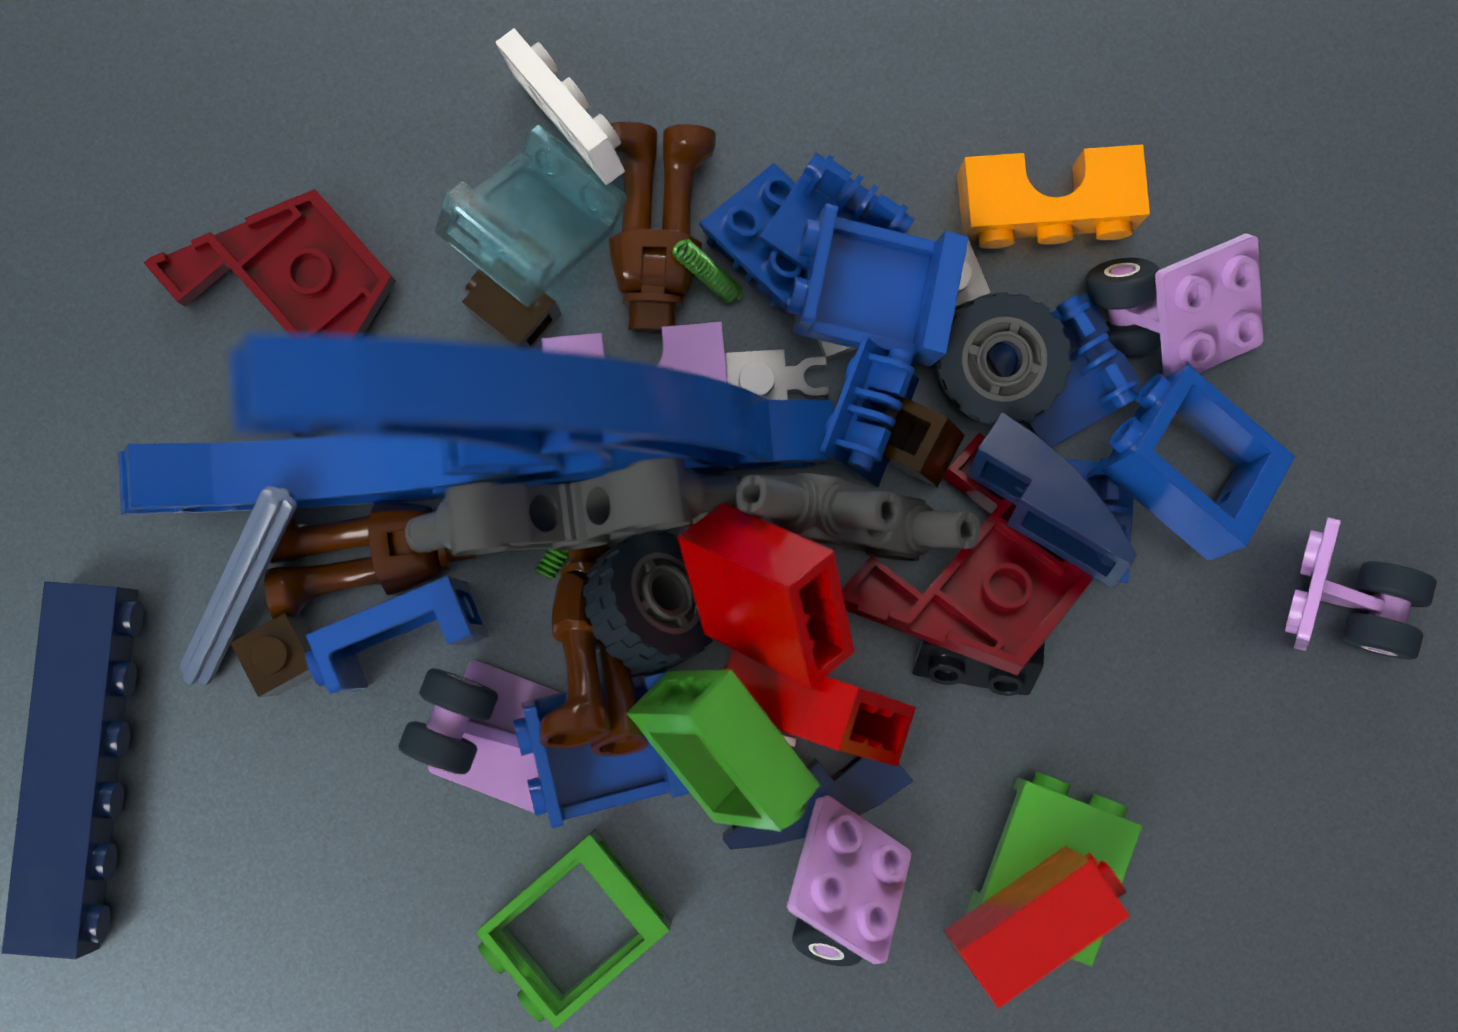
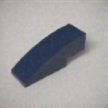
M1002 412L979 446L967 476L1017 505L1007 524L1008 526L1110 587L1115 588L1137 555L1120 524L1095 490L1067 460L1036 434Z
M860 756L854 757L835 774L830 776L815 758L806 767L819 782L820 786L807 800L805 812L795 823L781 831L732 825L723 833V841L731 850L770 846L806 838L817 798L829 795L860 816L881 805L912 783L913 780L900 764L896 767Z

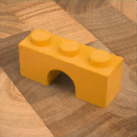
M1142 144L1083 149L1072 165L1073 192L1063 197L1043 195L1031 185L1026 174L1024 153L965 157L957 173L962 235L968 236L970 242L979 241V247L984 249L1011 246L1015 243L1016 238L1037 237L1039 244L1053 245L1073 240V234L1096 233V238L1103 241L1129 237L1133 234L1132 230H1136L1150 215L1144 146Z

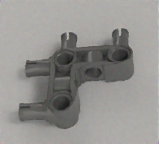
M668 457L635 462L627 465V468L612 471L603 476L558 485H503V483L499 482L459 485L445 489V500L438 506L437 511L410 519L405 527V537L410 548L416 552H430L447 547L454 556L478 555L511 550L553 548L556 551L596 547L608 544V541L692 524V519L698 516L700 512H711L722 503L737 509L736 492L740 481L734 475H699L690 467L685 466L683 458Z
M707 473V474H705V475H732V474ZM797 473L792 474V476L734 475L740 481L736 492L738 510L815 543L842 546L866 552V555L878 558L919 561L920 555L925 554L933 547L973 548L979 539L980 524L975 514L934 511L923 499L879 491L851 484L845 479L827 475ZM700 512L698 516L692 519L693 523L695 524L710 512Z

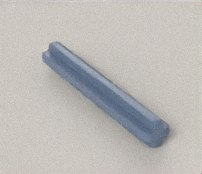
M267 486L261 491L179 665V669L183 673L182 678L186 683L190 685L198 683L205 686L214 679L230 646V642L296 510L297 503L292 498L293 493L289 490Z

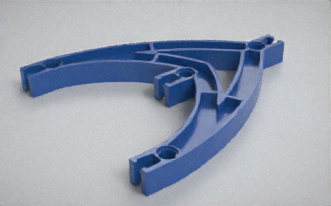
M248 333L242 339L241 347L234 346L229 351L234 434L342 435L223 443L128 444L125 446V451L118 453L121 515L252 511L261 491L267 486H273L278 489L285 488L292 492V498L297 503L296 508L374 504V502L445 499V489L472 483L499 482L503 483V485H558L579 482L627 468V465L635 462L668 457L683 458L685 466L690 467L699 475L751 469L810 468L815 466V462L835 461L820 451L824 440L825 424L829 416L834 412L833 400H767L747 389L707 376L601 356L439 340Z

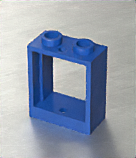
M1189 364L1166 377L1161 374L1155 375L1143 386L1136 396L1135 401L1140 406L1134 416L1126 420L1112 435L1109 445L1113 450L1101 471L1208 561L1247 547L1295 456ZM1175 414L1236 465L1216 502H1213L1154 451Z

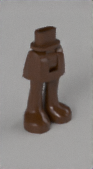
M630 121L614 122L610 124L621 140V144L615 148V151L625 172L623 173L624 213L622 231L609 238L612 266L618 289L623 294L622 304L629 305L628 330L662 333V327L676 326V308L684 307L683 297H686L694 278V274L673 257V248L679 241L689 239L700 250L702 249V242L691 237L692 189L698 167L713 155L716 133L708 127L692 124L673 125L664 130L662 229H651L653 177L657 157L658 132L651 125Z
M374 502L370 515L321 524H301L291 518L270 561L271 564L364 546H370L371 556L324 565L268 568L265 571L264 577L266 601L273 619L284 613H289L296 617L309 600L321 595L349 588L381 585L388 596L405 591L436 577L441 573L440 567L443 571L451 570V562L474 559L476 555L454 556L447 547L422 553L412 550L405 537V527L408 521L414 517L437 511V509L432 511L431 507L402 502Z
M601 545L568 550L569 564L561 570V577L557 583L553 601L552 631L553 637L562 642L567 666V698L562 706L549 712L542 718L539 727L540 743L549 748H576L591 743L593 754L614 757L643 751L648 747V740L626 714L638 702L630 668L623 665V661L616 656L612 657L605 650L606 647L601 640L596 639L592 632L593 626L590 619H587L584 609L587 605L586 597H583L584 585L587 584L589 578L586 575L590 567L598 562L596 559L611 549L608 546ZM595 650H598L601 662L603 678V697Z

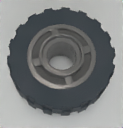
M1008 292L982 296L961 308L953 316L947 352L935 363V370H937L939 379L938 383L941 390L948 397L949 402L955 409L965 414L966 417L988 425H994L1002 412L1018 423L1028 422L1035 419L1040 413L1046 412L1054 404L1053 401L1057 396L1061 395L1067 385L1065 380L1067 374L1071 372L1072 361H1069L1070 341L1069 338H1065L1062 330L1064 326L1059 318L1055 319L1050 314V309L1043 303H1036L1030 300L1029 296L1023 294L1013 295L1008 294ZM996 343H1004L1011 346L1017 354V367L1008 377L994 375L987 366V353Z
M656 530L629 536L596 559L598 562L590 567L586 575L589 577L588 582L584 585L583 597H586L587 605L584 607L586 617L591 621L593 626L592 632L596 639L601 640L606 647L605 650L612 657L616 656L623 661V665L631 669L635 667L642 669V672L652 673L660 669V672L669 670L705 650L704 647L711 644L714 640L704 634L679 540L674 537V534L666 531L656 533Z

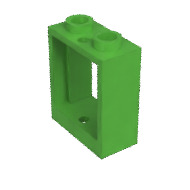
M732 670L667 671L626 713L714 823L781 831L795 823L806 810L807 800L820 786L819 782Z
M594 829L488 919L475 933L482 941L478 945V949L489 966L498 974L507 971L521 988L517 996L525 1010L538 1022L546 1019L555 1030L670 931L672 921L597 830ZM581 863L637 932L563 995L506 925L575 866Z

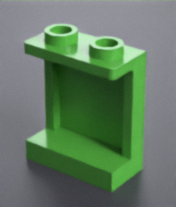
M1036 772L1032 783L1017 777L1013 789L1017 790V794L981 892L974 890L966 913L968 914L1064 846L1083 856L1090 853L1097 862L1104 860L1122 883L1142 825L1125 819L1127 806L1096 794L1092 795L1089 805L1067 797L1071 787L1070 784ZM1103 936L1070 959L1092 967Z

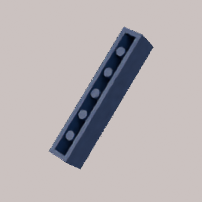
M44 581L2 954L76 960L100 949V943L107 936L111 914L109 906L104 905L107 881L112 878L117 863V848L115 844H111L113 821L119 816L124 800L123 785L118 782L120 758L126 755L130 743V726L127 722H124L127 697L133 694L137 680V668L135 663L131 661L133 638L139 635L143 624V606L138 601V589Z

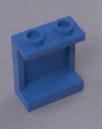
M826 203L816 221L807 219L803 229L799 255L807 256L808 259L804 278H794L789 294L787 313L796 315L792 334L855 349L859 348L863 336H866L888 354L891 348H898L914 356L912 362L931 367L947 352L969 237L945 231L937 241L836 217L838 206Z
M445 576L307 634L306 637L311 650L305 653V658L316 684L320 687L326 685L330 694L358 692L368 687L358 661V654L436 620L439 622L447 644L468 646L489 637V634L468 582Z
M660 669L652 673L642 672L631 675L637 701L652 688L667 670L660 672ZM602 682V683H600V685H601V691H602V697H603V682ZM567 691L521 702L524 717L513 720L521 756L533 753L538 777L527 780L535 816L547 813L551 829L564 826L563 821L566 819L669 793L674 798L690 793L649 741L648 747L643 751L614 757L593 754L591 743L566 749L543 746L540 743L539 727L542 718L565 703Z

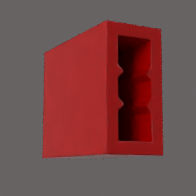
M724 503L677 536L706 636L809 689L815 687L855 653L833 550Z
M731 650L728 662L722 670L733 671L778 730L841 752L898 767L916 710L915 706L829 677H825L815 687L809 689L738 651Z
M1064 846L943 931L977 982L999 1009L1128 919L1130 915L1119 901V898L1127 892L1116 874L1104 860L1097 862L1090 853L1083 856Z

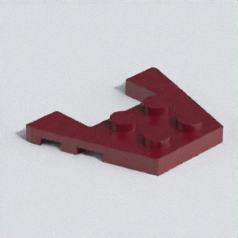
M315 189L245 218V223L216 235L209 232L191 240L192 245L170 254L161 252L144 262L145 266L172 297L184 307L229 269H232L288 334L363 336L396 282Z
M978 433L948 467L944 476L947 482L991 514L980 527V535L975 547L962 548L925 593H920L872 555L842 588L845 608L848 612L1018 676L1086 591L1093 578L1089 573L1008 526L1007 524L1017 505L967 476L976 452L985 439L984 435Z

